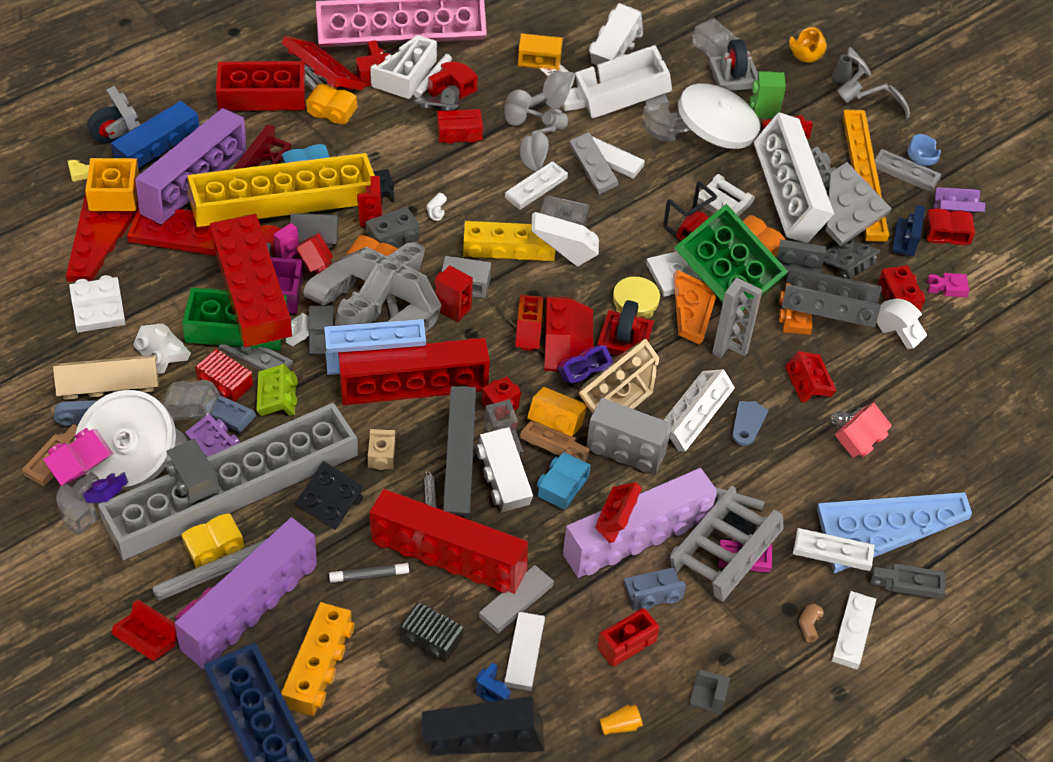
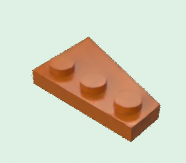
M676 270L673 278L678 335L700 345L704 340L716 295L703 281Z

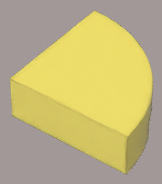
M68 160L72 182L87 179L89 165L79 163L78 160Z

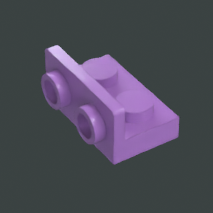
M939 187L935 189L934 209L985 212V203L979 202V190Z
M210 414L206 415L185 432L190 440L196 439L206 457L241 443L234 434L229 436L226 433L228 428L221 419L215 421Z

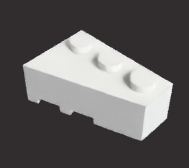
M619 3L616 9L610 12L606 26L601 27L597 41L593 42L590 46L591 63L599 65L625 56L626 49L634 47V39L636 37L641 38L643 35L640 11Z
M417 35L402 45L396 54L386 56L385 61L380 65H373L371 67V87L410 99L437 61V41Z

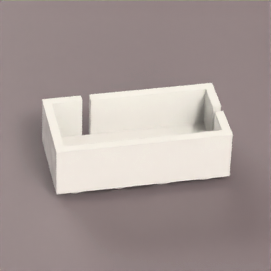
M655 45L597 65L600 79L599 84L596 81L594 67L575 73L577 85L585 99V105L592 119L672 91L670 72Z

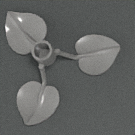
M849 47L848 56L852 57V62L859 66V71L851 80L837 90L843 100L848 103L856 96L860 99L864 95L885 89L904 108L906 119L909 118L910 111L907 102L893 86L884 84L860 92L862 86L857 79L864 72L869 77L872 75L864 60L854 49Z
M558 71L551 73L547 77L543 87V95L548 98L546 104L552 110L546 111L544 114L528 109L531 104V96L524 90H515L506 98L504 113L509 124L514 126L521 125L525 121L527 113L542 117L543 123L548 127L533 131L532 136L524 137L521 142L520 157L523 163L533 171L537 172L542 168L547 156L549 142L543 133L555 132L556 129L563 130L567 126L568 117L558 108L565 103L575 78V73Z

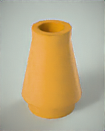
M627 704L612 714L599 719L604 735L637 731L638 727L643 726L636 705L629 706Z

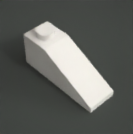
M537 212L532 214V232L577 267L599 255V239L594 232H591L585 226Z

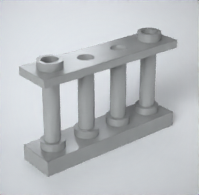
M731 486L726 493L720 494L714 507L683 543L673 549L670 555L671 567H674L677 573L683 565H686L710 579L713 584L714 597L723 602L784 529L783 514L773 510L768 517L765 516L763 518L737 503L736 488ZM729 511H732L758 526V529L753 535L750 534L748 536L722 521V519ZM716 528L743 544V547L738 553L733 554L707 539V537ZM700 546L726 561L728 565L723 571L717 572L691 556Z

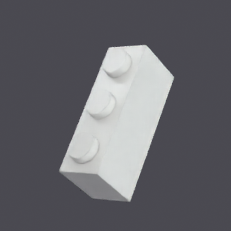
M510 428L481 434L476 445V452L478 458L483 459L485 464L483 472L486 481L491 482L493 488L491 496L494 504L499 505L501 512L530 505L533 494Z

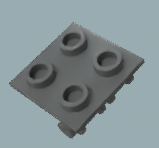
M451 85L442 92L441 98L420 96L414 100V103H420V107L433 108V106L437 105L441 106L442 110L451 111L454 108H458L463 101H458L459 89Z
M851 239L842 246L836 245L826 250L823 263L839 268L838 277L851 279L874 265L877 260L876 254L881 251Z

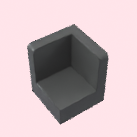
M698 670L690 706L721 714L730 677Z

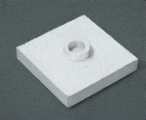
M677 252L647 258L646 265L663 297L675 294L673 274L676 270L702 281Z

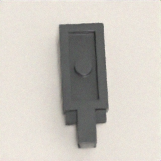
M893 564V566H886V568L874 567L871 573V584L885 586L887 590L943 599L945 596V572Z

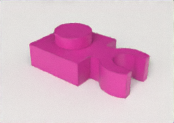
M944 273L942 278L931 274L927 278V283L930 284L928 288L929 293L944 291V296L968 297L967 274Z

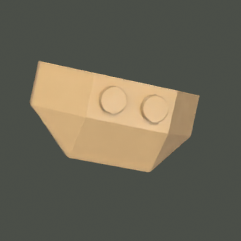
M644 339L613 359L612 364L608 368L597 372L582 385L578 393L592 413H594L601 397L634 409L653 393L659 357L649 342Z

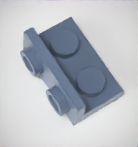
M674 567L624 578L623 583L633 610L641 608L650 609L655 605L663 603H676L683 599L686 588L684 581L679 582Z

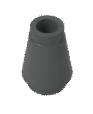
M848 55L840 56L831 74L835 85L843 86L852 79V57Z

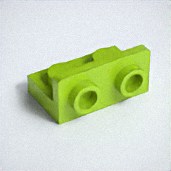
M285 364L258 372L257 412L261 416L282 409L289 416L295 415V405L297 404L296 385L298 380L296 374L290 371Z

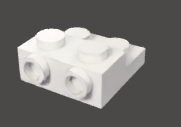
M105 275L96 281L80 279L75 284L69 285L77 333L126 325L118 277L112 278L109 275Z

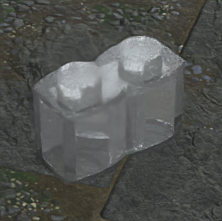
M208 380L195 381L193 383L186 381L174 382L170 384L162 404L168 410L173 420H185L188 418L201 420L206 415L212 414L220 393L215 385Z

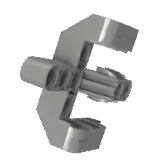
M407 243L389 256H385L367 246L343 256L341 260L334 262L331 266L312 277L307 282L303 292L304 297L324 306L329 302H334L342 293L346 294L348 289L355 284L358 277L365 280L359 293L354 291L351 298L341 300L337 309L334 326L372 323L380 315L381 306L389 293L411 304L388 322L424 319L426 333L437 322L441 309V303L427 276L419 272L425 248L417 243Z

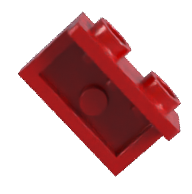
M140 600L133 603L130 615L113 625L111 634L153 661L172 649L177 639L175 623Z

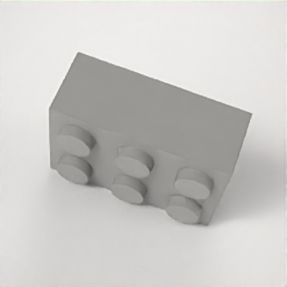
M601 397L590 419L587 448L595 454L604 455L619 463H625L638 468L640 471L656 475L667 451L672 423Z

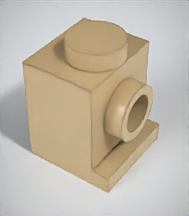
M370 429L368 468L377 470L393 469L395 430Z

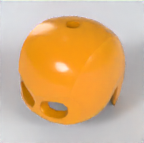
M808 27L804 29L797 41L794 37H790V49L794 56L802 62H815L826 51V41L818 28Z

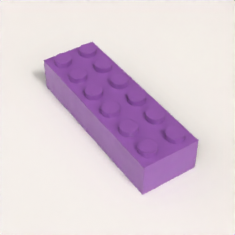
M222 108L158 161L154 162L147 170L139 174L135 180L141 215L162 224L177 209H180L189 202L187 175L224 171L240 159L246 152L244 118Z
M292 517L175 622L180 651L202 669H204L203 664L219 658L229 645H233L239 640L241 634L248 627H253L259 621L264 612L274 608L286 592L292 591L305 574L308 575L315 569L317 564L315 535Z

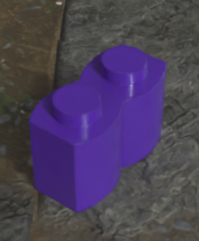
M593 346L585 349L579 356L566 358L559 363L557 368L564 382L574 383L584 380L591 372H599L608 368L613 360L606 346Z

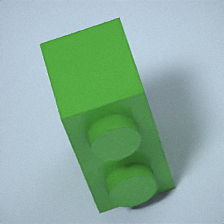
M758 72L757 80L753 81L752 92L754 96H750L749 106L754 110L758 118L773 119L778 112L780 113L786 88L784 73Z

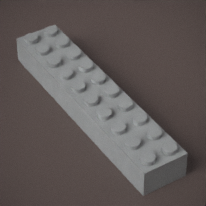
M331 403L207 457L218 476L220 491L190 503L187 496H182L178 491L176 477H170L167 474L116 496L108 502L98 504L102 523L124 561L173 539L194 526L206 524L217 516L231 513L313 476L323 461L334 467L358 456L357 437L336 405Z

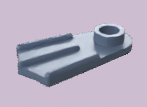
M739 401L732 435L734 441L742 446L752 444L767 416L768 409L762 407L756 401Z

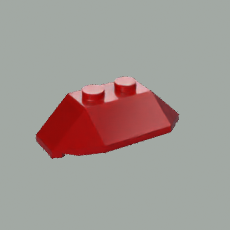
M546 295L544 371L559 372L557 366L560 362L569 357L579 356L585 349L593 347V309L569 296Z

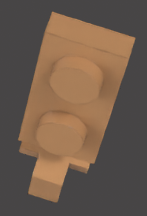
M533 420L525 426L520 434L521 439L528 441L532 445L544 448L555 455H561L566 452L584 462L587 461L590 449L578 444L573 436L571 437Z
M73 424L65 434H55L23 468V475L44 487L54 476L43 460L49 456L47 451L59 443L63 444L66 442L71 444L74 442L78 426Z

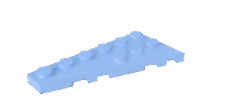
M965 492L818 503L817 506L823 534L875 545L873 558L966 521L972 515ZM831 563L834 573L849 568V566Z

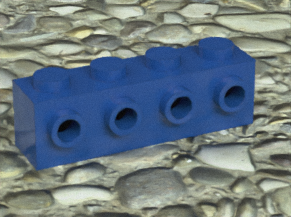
M179 101L111 143L113 158L137 159L138 168L142 167L147 162L179 144L184 138L194 132L199 127L198 114L185 103Z

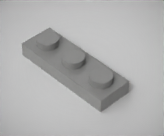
M589 132L569 140L570 147L598 195L618 186L617 178Z

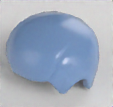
M923 134L914 135L907 149L910 159L914 163L925 167L936 164L941 153L940 149L936 150V140Z

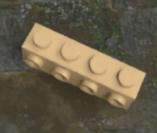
M156 355L58 363L53 366L56 396H63V399L79 398L78 394L88 393L89 397L103 396L106 391L117 392L138 388L141 392L154 391V387L159 385Z

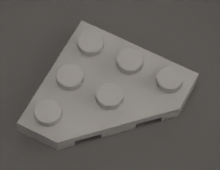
M848 162L831 172L828 183V198L834 215L826 222L825 231L839 246H842L888 215L892 208Z

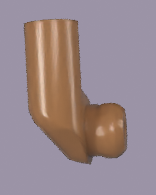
M816 604L806 606L799 618V625L806 642H813L818 639L814 623L820 619L819 617L823 616V609Z

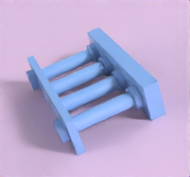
M424 319L324 327L327 375L339 374L338 352L426 346Z

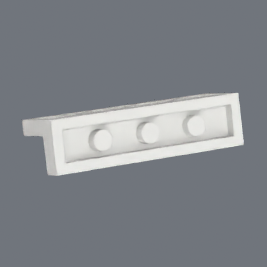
M724 369L702 371L665 417L664 421L672 423L669 438L678 452L686 451L734 390L735 387Z

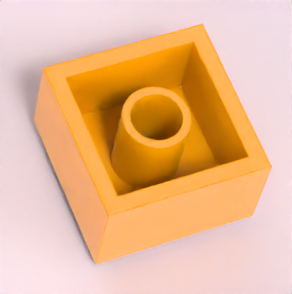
M90 158L85 190L89 211H136L138 196L135 178L139 176L137 159Z

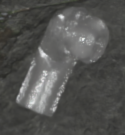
M857 408L852 414L843 411L834 412L831 415V422L838 427H842L862 408Z

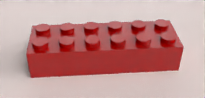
M257 214L210 223L212 243L244 347L292 337L291 317Z
M485 338L426 343V346L338 352L339 381L343 406L450 395L451 386L476 387V392H482V388L489 384L490 359Z
M386 489L382 490L369 512L372 542L379 547L395 550L405 557L419 559L429 566L435 565L447 570L451 574L462 575L470 578L475 583H483L494 587L499 592L515 594L528 571V541Z

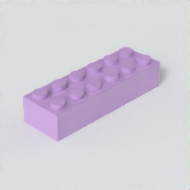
M701 468L641 493L630 515L627 526L624 530L619 531L613 543H609L594 528L601 511L567 525L563 556L578 578L584 575H592L602 567L615 565L621 559L631 554L637 555L649 546L660 545L667 538L674 535H682L688 529L697 526L713 508L717 490Z

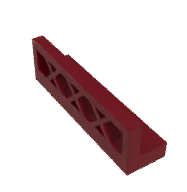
M266 124L233 169L261 166L260 163L271 160V165L280 164L283 160L282 154L291 149V143L277 139L275 137V127ZM273 146L282 148L281 151L271 152Z

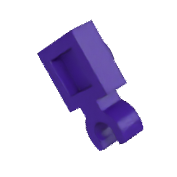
M122 472L119 476L111 473L106 479H99L91 484L92 487L83 493L86 503L108 502L122 490V486L128 483L126 473Z

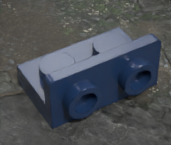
M916 205L914 213H909L908 219L898 218L892 252L914 257L921 236L924 206Z

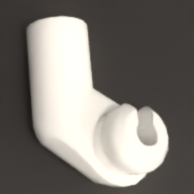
M438 193L426 206L429 217L434 221H439L444 216V210L441 211V206L446 202V197L442 193Z

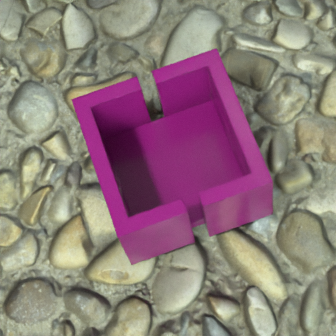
M271 257L282 293L287 295L289 313L298 314L303 284L302 259Z

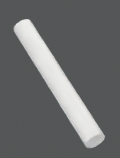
M449 54L444 55L414 91L415 97L419 98L428 89V77L440 72L442 63L452 60Z

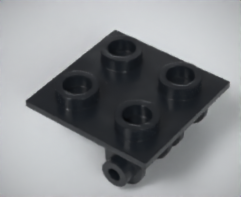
M323 461L295 504L336 530L351 506L362 501L363 495H361V491L364 486Z

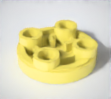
M628 277L619 281L613 293L616 311L622 313L626 300H631L638 303L637 317H652L660 301L658 287L652 281L642 277Z

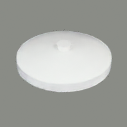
M694 84L684 90L678 101V110L686 125L701 138L715 145L732 149L744 148L754 142L760 131L759 119L754 110L742 98L722 87L711 84Z
M135 390L117 391L99 399L86 411L76 430L77 434L85 428H88L89 431L97 429L114 453V455L85 473L86 476L95 482L99 479H106L111 473L119 476L122 472H125L128 483L121 487V491L135 489L156 478L165 468V462H168L166 451L174 448L176 439L173 419L163 404L151 395Z

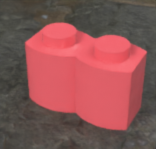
M873 402L857 412L850 421L835 433V436L852 458L858 455L864 457L874 449L872 445L875 442L879 443L889 435L887 431L892 425Z

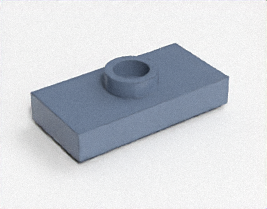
M218 394L201 411L204 417L210 414L215 421L221 419L226 427L239 433L256 417L254 410Z

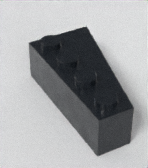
M533 696L422 711V742L429 755L545 752L543 720Z

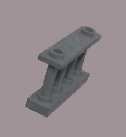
M790 267L786 283H791V285L787 284L782 308L875 328L881 304H878L881 286Z

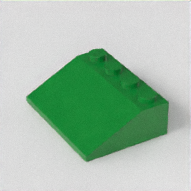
M727 203L674 247L676 252L722 303L725 292L736 277L762 289V298L784 280L788 273L785 267ZM743 291L748 300L754 298V295ZM740 307L742 312L746 310L745 307Z

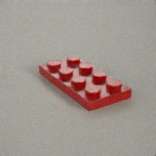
M284 37L282 44L288 48V52L301 58V61H304L306 66L312 67L316 75L326 78L329 85L335 88L342 86L350 91H353V89L363 90L366 83L317 44L293 37Z
M138 208L127 235L128 242L216 256L210 225L197 227L192 211L177 209L170 218L160 224L141 215Z

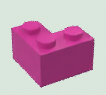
M85 428L74 436L76 440L71 444L66 442L63 444L59 443L47 451L49 456L43 460L60 485L74 482L114 455L97 429L89 431L88 428Z

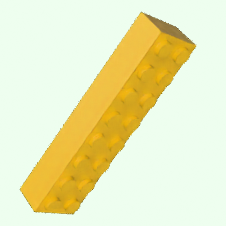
M366 153L187 175L188 198L196 225L201 227L208 226L212 222L257 214L258 219L291 215V213H306L358 206L357 194L366 193V186H371L370 176L375 175Z

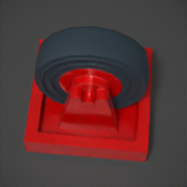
M626 300L622 313L608 310L597 346H606L610 354L619 356L644 339L649 342L654 321L637 317L638 303Z

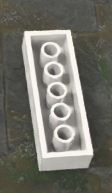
M778 112L754 141V145L786 237L808 243L834 215L800 120Z

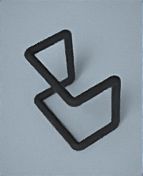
M698 181L696 183L692 209L688 212L683 210L673 200L668 199L663 221L664 229L681 242L676 237V232L667 225L670 206L672 205L683 216L687 217L716 200L717 195L701 181ZM701 187L712 197L697 205Z

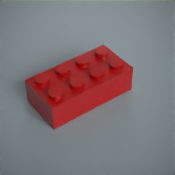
M304 61L218 62L216 81L218 111L222 108L228 111L305 110L306 80Z

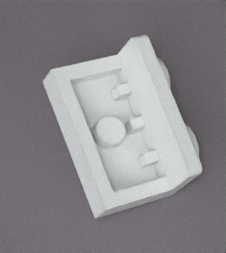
M164 324L141 326L133 343L142 356L156 355L159 374L165 373L168 363L187 361L191 354Z

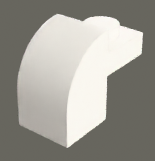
M892 299L881 304L876 323L883 333L896 330L907 349L915 348L927 336L918 321L922 314L912 303L903 299Z

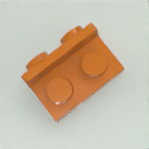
M786 283L784 291H780L779 305L783 304L787 284L791 285V283ZM787 308L780 309L779 323H783L784 333L811 335L812 314Z

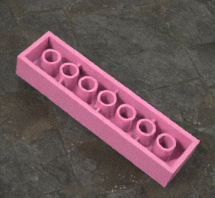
M484 0L316 1L318 45L320 48L368 45V41L374 40L377 41L378 45L407 43L417 35L437 42L478 40L486 37Z

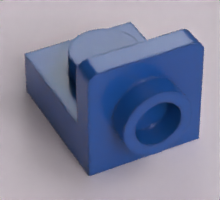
M491 663L487 670L483 668L475 680L477 683L476 695L486 702L510 699L511 690L503 682L495 681L497 665Z

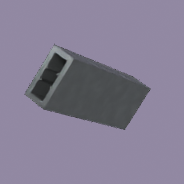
M451 386L444 511L470 520L476 387Z

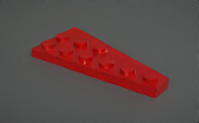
M85 193L67 268V282H76L80 279L92 281L103 266L107 254L114 250L118 238H122L133 222L139 208L138 197L136 211H89Z

